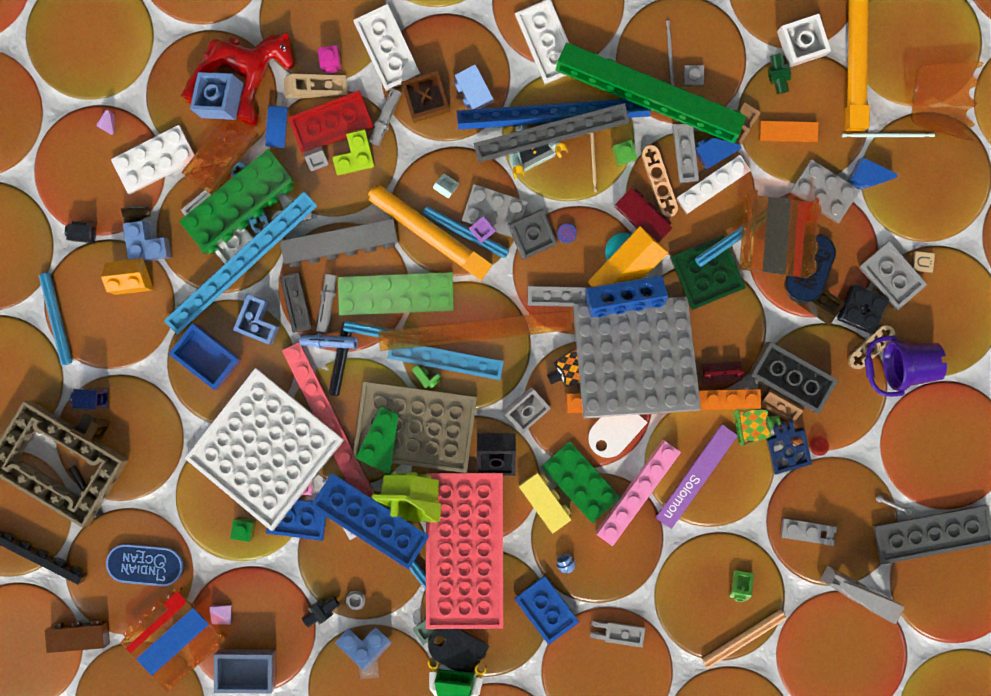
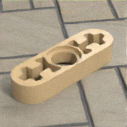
M888 325L879 326L875 334L867 337L848 356V365L853 369L864 368L866 356L859 360L861 364H854V356L860 357L863 353L866 355V345L872 342L874 337H881L883 335L882 330H888V336L895 335L894 329ZM882 341V344L880 342L877 343L876 350L871 353V358L873 359L890 341Z

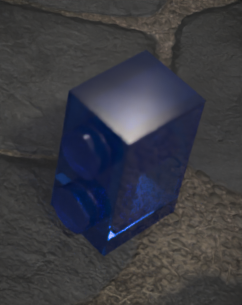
M87 387L73 389L70 395L72 408L89 410L107 408L108 389Z

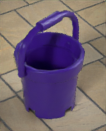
M896 335L882 336L874 339L866 350V359H864L866 376L870 381L871 387L880 395L888 397L904 396L905 390L910 386L944 379L947 363H942L941 357L946 356L945 351L939 343H905L904 341L897 340ZM882 341H890L884 349L883 369L889 386L896 390V392H885L874 381L875 374L871 351L877 343Z

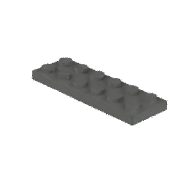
M980 505L873 526L880 564L991 544L989 505Z

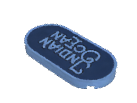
M121 544L112 549L106 559V568L109 575L114 580L122 583L168 586L179 579L184 568L181 556L169 547Z

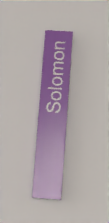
M720 425L656 515V519L670 529L674 527L738 435L724 425Z

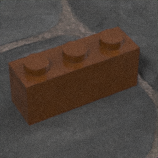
M93 619L89 623H82L79 620L72 621L68 625H63V622L52 623L45 630L46 652L54 653L105 648L110 644L108 621L101 622V619Z

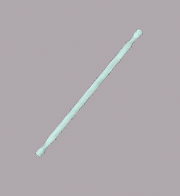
M842 133V137H935V133Z

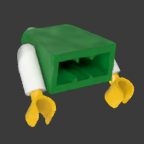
M433 658L428 661V666L431 668L429 673V689L434 696H479L483 683L482 675L486 673L487 665H485L484 671H479V663H477L475 667L477 675L474 677V673L443 669H438L437 672V668L441 663L437 662V665H434Z

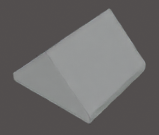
M531 386L503 411V414L523 434L551 408Z

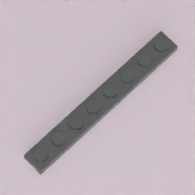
M625 103L473 144L478 163L629 124V118Z

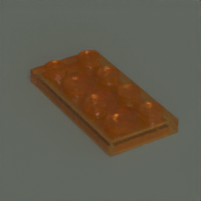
M237 118L236 120L223 119L181 173L210 195H213L255 142L259 134Z

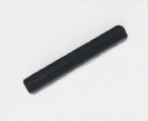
M343 322L340 336L351 337L352 332H347L343 330ZM349 348L337 349L329 395L339 396Z

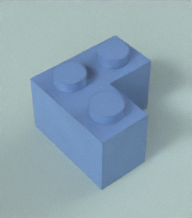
M138 221L123 224L128 260L143 258L144 262L173 258L170 239L164 237L151 239L147 222Z
M247 294L233 330L268 345H273L280 327L263 320L269 302Z
M376 627L363 641L348 628L335 642L363 671H366L391 644L390 640Z

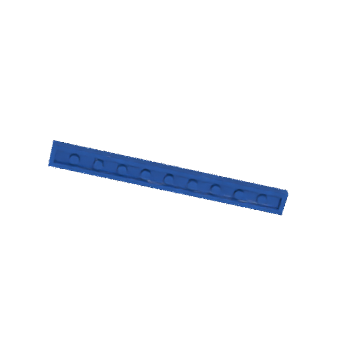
M625 99L457 110L458 130L547 124L625 103L628 118L650 117L651 110Z

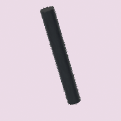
M72 466L68 470L82 492L87 488V485L76 466ZM101 508L98 510L96 514L97 518L104 515Z

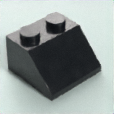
M477 433V473H503V476H516V434Z

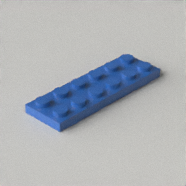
M333 473L330 474L310 505L316 511L407 569L410 568L429 538V535L401 517L390 516V510Z

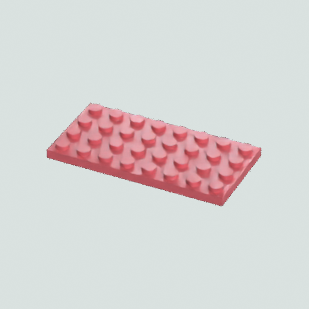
M426 473V475H431V479L439 480L438 503L441 504L440 522H426V534L429 535L426 541V629L503 628V473Z

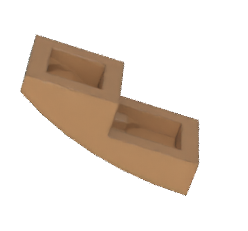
M745 102L739 112L746 115V119L740 135L735 141L736 144L740 145L761 113Z

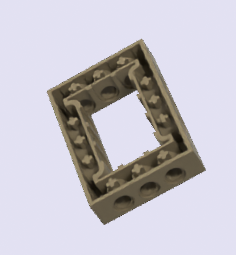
M23 401L0 439V478L83 528L90 525L129 459L98 440L88 442L71 433L70 429L75 426L34 401ZM35 431L54 440L55 444H61L71 450L70 453L84 458L88 464H100L96 473L90 477L91 481L87 488L81 492V497L19 459Z

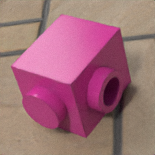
M337 45L318 48L320 68L323 72L334 73L337 70H342L340 50Z

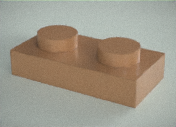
M772 388L768 390L761 400L762 407L785 420L792 419L793 423L804 409V406Z

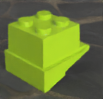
M392 472V475H384L381 495H372V499L390 509V516L392 517L399 516L405 521L440 522L441 504L438 503L439 480L431 479V475L420 474L418 476L416 472H406V475H404L402 472Z

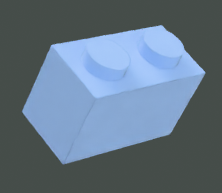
M476 65L455 75L456 81L453 83L457 91H462L465 96L462 100L467 110L470 108L481 109L493 103V97Z

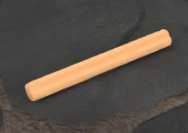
M778 610L705 656L702 662L707 668L712 667L786 620L784 612Z

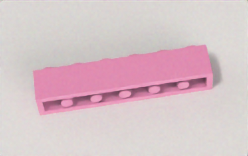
M662 439L595 531L600 538L611 546L616 543L681 453Z

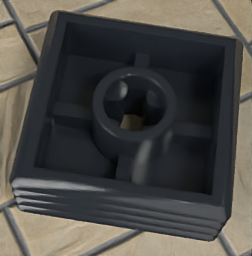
M851 285L844 300L845 305L840 310L837 320L869 334H875L888 305L889 298L858 285ZM865 305L867 311L862 313V310L859 308Z

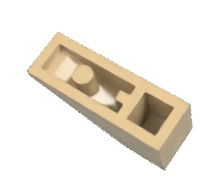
M290 74L284 78L285 98L348 95L346 75Z

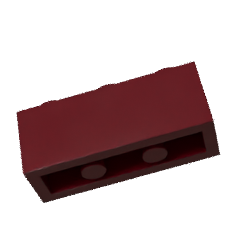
M630 188L613 207L636 229L641 226L659 243L672 229L670 226L671 221L664 215L661 217L656 212L658 209L651 202L647 204L642 199L644 196L639 190Z

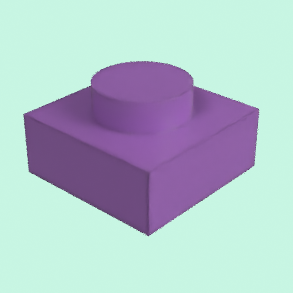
M485 216L481 217L469 228L480 243L496 231Z

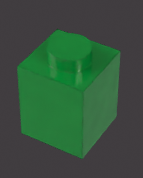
M243 517L235 518L232 523L230 539L250 542L254 538L256 520Z

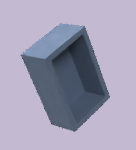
M218 649L214 654V693L272 694L276 688V649Z

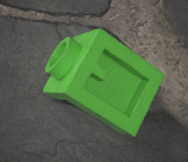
M417 365L412 369L425 388L428 386L433 388L440 382L438 379L441 377L440 373L429 379L430 373L425 366L420 367Z
M735 570L733 572L732 591L729 593V597L734 598L738 602L749 600L753 591L754 573Z

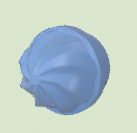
M563 554L557 558V568L562 573L568 574L575 569V559L570 554Z

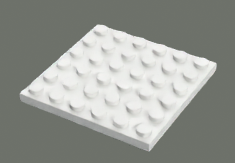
M255 368L185 459L269 530L274 531L344 439L259 369Z

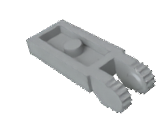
M592 620L591 625L606 628L605 634L595 631L590 632L591 638L605 640V642L643 647L645 627Z

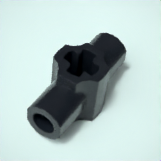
M334 595L325 601L323 598L309 607L308 610L310 612L302 617L303 623L309 628L316 622L319 625L333 615L332 611L340 606L339 601Z

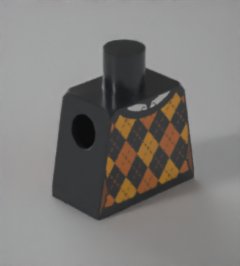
M575 347L553 362L557 370L546 374L551 385L561 380L564 387L580 384L577 348Z

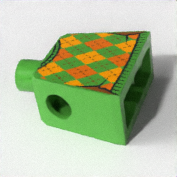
M733 409L738 444L741 446L771 437L770 428H773V424L777 423L778 427H780L779 415L768 416L766 409Z

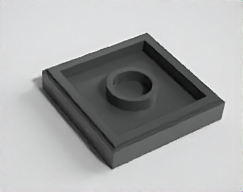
M543 209L507 224L522 260L557 245Z

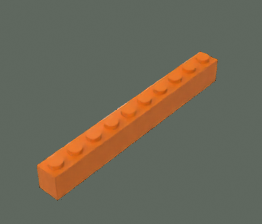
M761 389L699 390L700 410L761 409ZM581 392L565 393L566 412L583 413Z

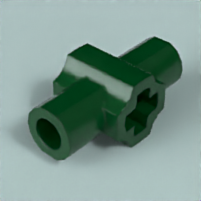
M782 53L771 55L772 67L768 68L769 81L771 84H775L777 95L789 92L787 81L791 80L789 64H784Z

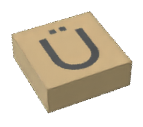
M915 251L912 268L919 272L933 273L935 253Z

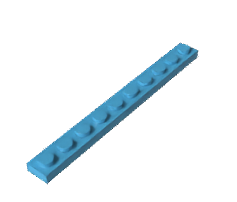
M303 191L166 317L164 322L176 334L180 333L318 205Z

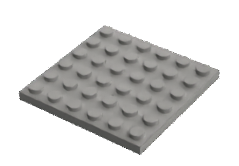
M687 297L667 298L666 305L659 308L649 307L641 311L632 310L626 311L623 314H608L601 318H590L587 303L573 304L583 418L700 411L701 405Z

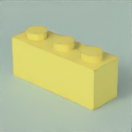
M535 472L521 482L519 488L553 534L571 521L569 515L572 513L566 505L562 506L558 501L560 496L555 489L550 490L547 486L549 481L543 473L539 475L538 472Z

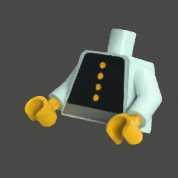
M519 125L515 129L516 131H521L528 128L526 125ZM557 142L511 154L509 162L514 179H517L516 175L518 173H522L524 177L525 171L555 157L556 153L561 158V151L564 150L568 153L565 144Z

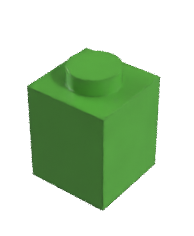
M632 140L612 147L617 167L635 162L638 159Z

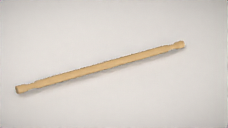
M591 133L593 191L597 193L594 133Z

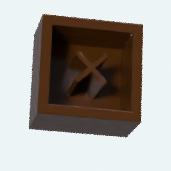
M438 71L401 81L414 123L450 112Z

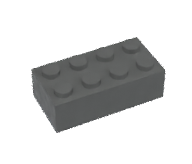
M772 342L764 344L747 374L817 414L821 412L838 382L834 377Z

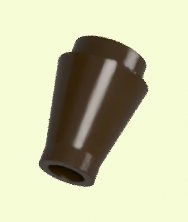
M149 205L125 206V208H121L124 223L137 222L151 217Z

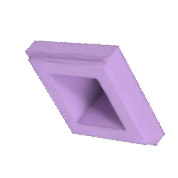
M105 110L97 123V127L113 136L115 133V114Z
M232 605L210 606L211 623L231 625Z

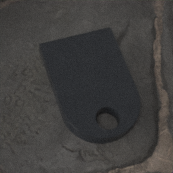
M435 629L428 638V650L432 658L446 667L459 672L473 673L477 663L481 661L489 648L488 643L462 629ZM443 636L444 641L442 643H434L436 637Z

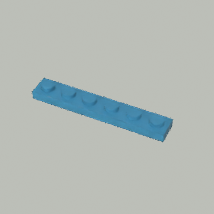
M396 340L390 341L387 359L496 380L501 379L504 361Z

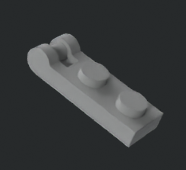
M783 518L780 537L834 546L835 540L833 538L834 533L837 532V526ZM822 530L827 531L826 538L821 537Z

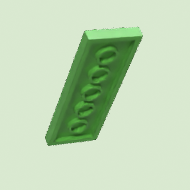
M453 273L338 277L339 316L454 311Z

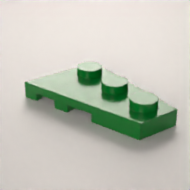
M383 406L380 407L356 459L389 475L391 474L399 414Z

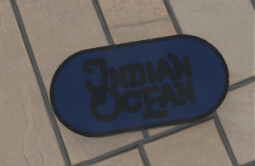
M816 233L803 237L800 277L793 276V256L784 281V288L789 298L794 302L809 304L819 299L823 293L836 256L835 246L828 237Z

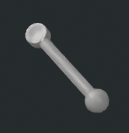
M881 495L876 496L877 502H883L901 510L907 516L913 514L910 508L905 509L884 499Z

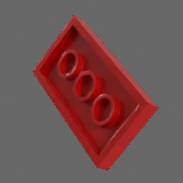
M360 90L288 117L302 155L304 152L314 148L324 147L345 139L348 132L374 128Z

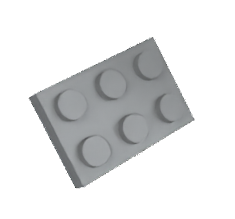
M811 159L789 193L805 203L813 204L814 209L834 222L839 223L860 190Z
M473 184L462 221L473 225L481 217L485 216L496 229V233L512 237L507 224L524 217L528 202Z
M890 241L886 242L859 266L860 270L884 297L889 298V303L895 310H899L927 285Z

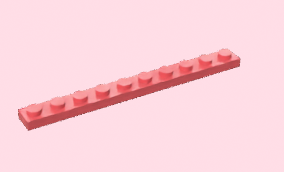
M300 342L282 350L312 413L344 439L333 455L347 483L372 499V495H375L371 484L359 460L353 458L354 450Z

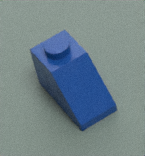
M705 138L697 143L698 147L695 150L697 157L705 170L739 151L742 147L740 144H733L716 138H712L709 141Z
M861 158L857 161L848 181L853 183L852 186L863 190V188L867 189L892 180L898 174L865 158Z

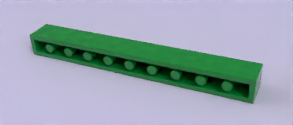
M565 43L556 65L555 71L733 144L740 135L746 119V115L741 114L737 110H731L720 103L711 102L703 96L689 93L683 88L672 86L666 81H660L651 77L649 74L640 73L629 66L618 64L612 59L601 57L595 52L584 50L575 44Z

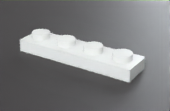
M739 155L681 194L676 200L684 212L688 214L751 170L742 156Z

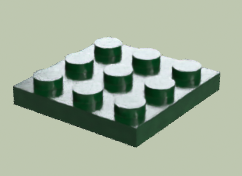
M724 235L670 257L691 310L746 288L729 248L702 267L695 261L697 256L725 238Z

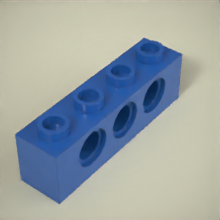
M663 276L591 287L586 289L585 295L590 318H601L614 313L623 314L626 311L632 310L641 311L649 307L659 308L666 305L668 298ZM604 300H610L611 303H606Z

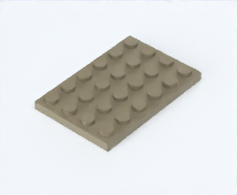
M363 382L353 458H356L380 407L383 406L399 414L392 463L467 473L477 397Z

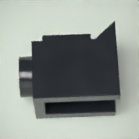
M72 221L71 224L65 226L64 234L66 240L95 243L97 222L90 221L84 223Z

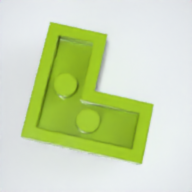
M361 129L346 133L351 152L332 156L337 176L373 168L375 165L366 130Z

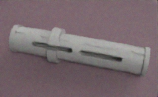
M390 89L381 114L374 123L375 127L368 142L380 146L385 132L389 129L388 125L398 101L402 96L400 91Z
M325 274L323 291L320 294L322 298L316 331L328 332L333 298L336 296L334 291L337 276Z

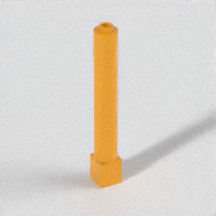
M849 0L847 107L845 108V131H865L869 128L870 105H867L869 0Z
M381 185L378 187L373 186L368 193L370 202L480 281L483 280L492 267L491 263L470 250Z

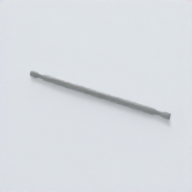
M667 20L670 84L675 86L670 20Z

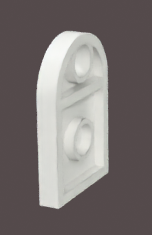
M639 415L600 417L589 431V445L601 457L610 458L617 456L647 422ZM599 440H604L607 444L606 449L603 451L596 449V443Z

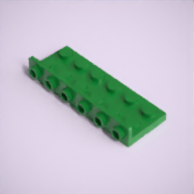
M267 149L179 222L201 248L202 254L207 255L209 253L211 255L219 249L218 245L223 241L226 243L234 237V232L238 229L241 231L249 225L248 221L253 217L256 219L264 213L263 209L268 205L271 207L277 203L280 195L283 193L287 194L293 190V185L296 182L274 154Z

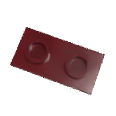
M741 362L702 364L703 383L742 381L744 372L743 368H741Z

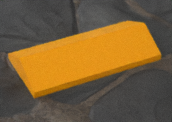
M640 226L592 276L588 283L592 287L644 279L668 254V251Z

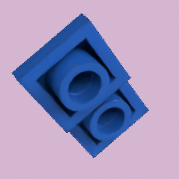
M268 105L265 146L285 148L288 107Z

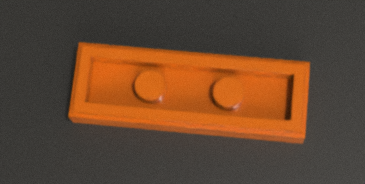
M760 121L759 141L818 142L819 122Z

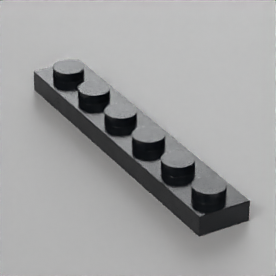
M0 530V546L77 585L85 581L87 574L83 573L81 568L66 564L64 559L54 558L49 555L48 551L32 547L30 542L15 538L13 533Z

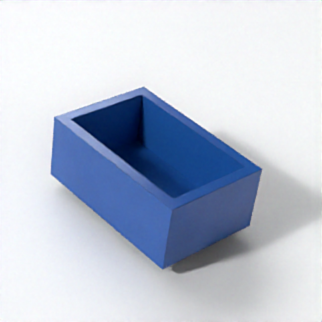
M191 324L168 353L213 390H217L223 385L242 360L199 324Z

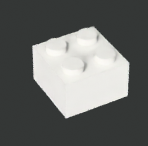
M819 14L783 25L777 31L789 67L826 56L831 51Z

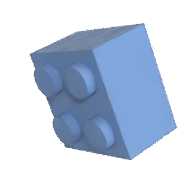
M198 72L190 110L201 118L236 120L243 83L233 74Z

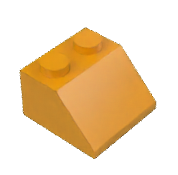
M143 258L104 263L101 278L106 292L118 295L153 291Z

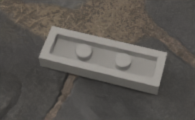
M687 124L673 125L679 183L699 181L693 127Z
M528 286V306L573 307V304L585 303L586 288Z

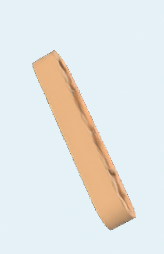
M653 145L646 146L641 156L658 208L662 216L664 215L667 218L673 217L678 211V205L660 152ZM649 149L651 152H655V155L653 156L654 162H656L657 160L659 162L651 165L650 167L648 166V164H650L652 161L650 157L645 156L648 153ZM654 167L660 168L662 171L661 177H653L651 170ZM661 185L666 186L668 189V193L665 196H660L657 192L658 187ZM669 196L671 197V200H668L669 206L674 207V209L671 211L672 214H669L668 211H664V208H666L665 201L661 203L660 200H664Z

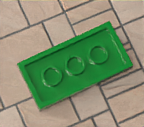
M570 441L541 466L592 524L620 499V496Z

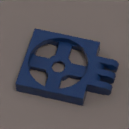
M792 419L787 420L789 426L787 428L784 421L780 422V430L777 423L773 424L775 435L766 438L775 475L812 465L805 430L803 427L795 429ZM796 436L803 441V444L794 446L792 445L791 438ZM783 440L784 447L782 450L774 452L773 447L775 443ZM791 448L793 452L787 455L786 450ZM804 452L802 457L796 462L795 457L797 454ZM785 458L788 465H781L776 460Z

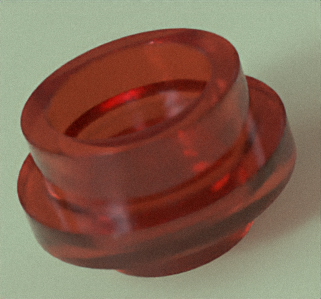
M815 437L811 440L809 448L814 455L822 456L828 452L829 443L823 437Z

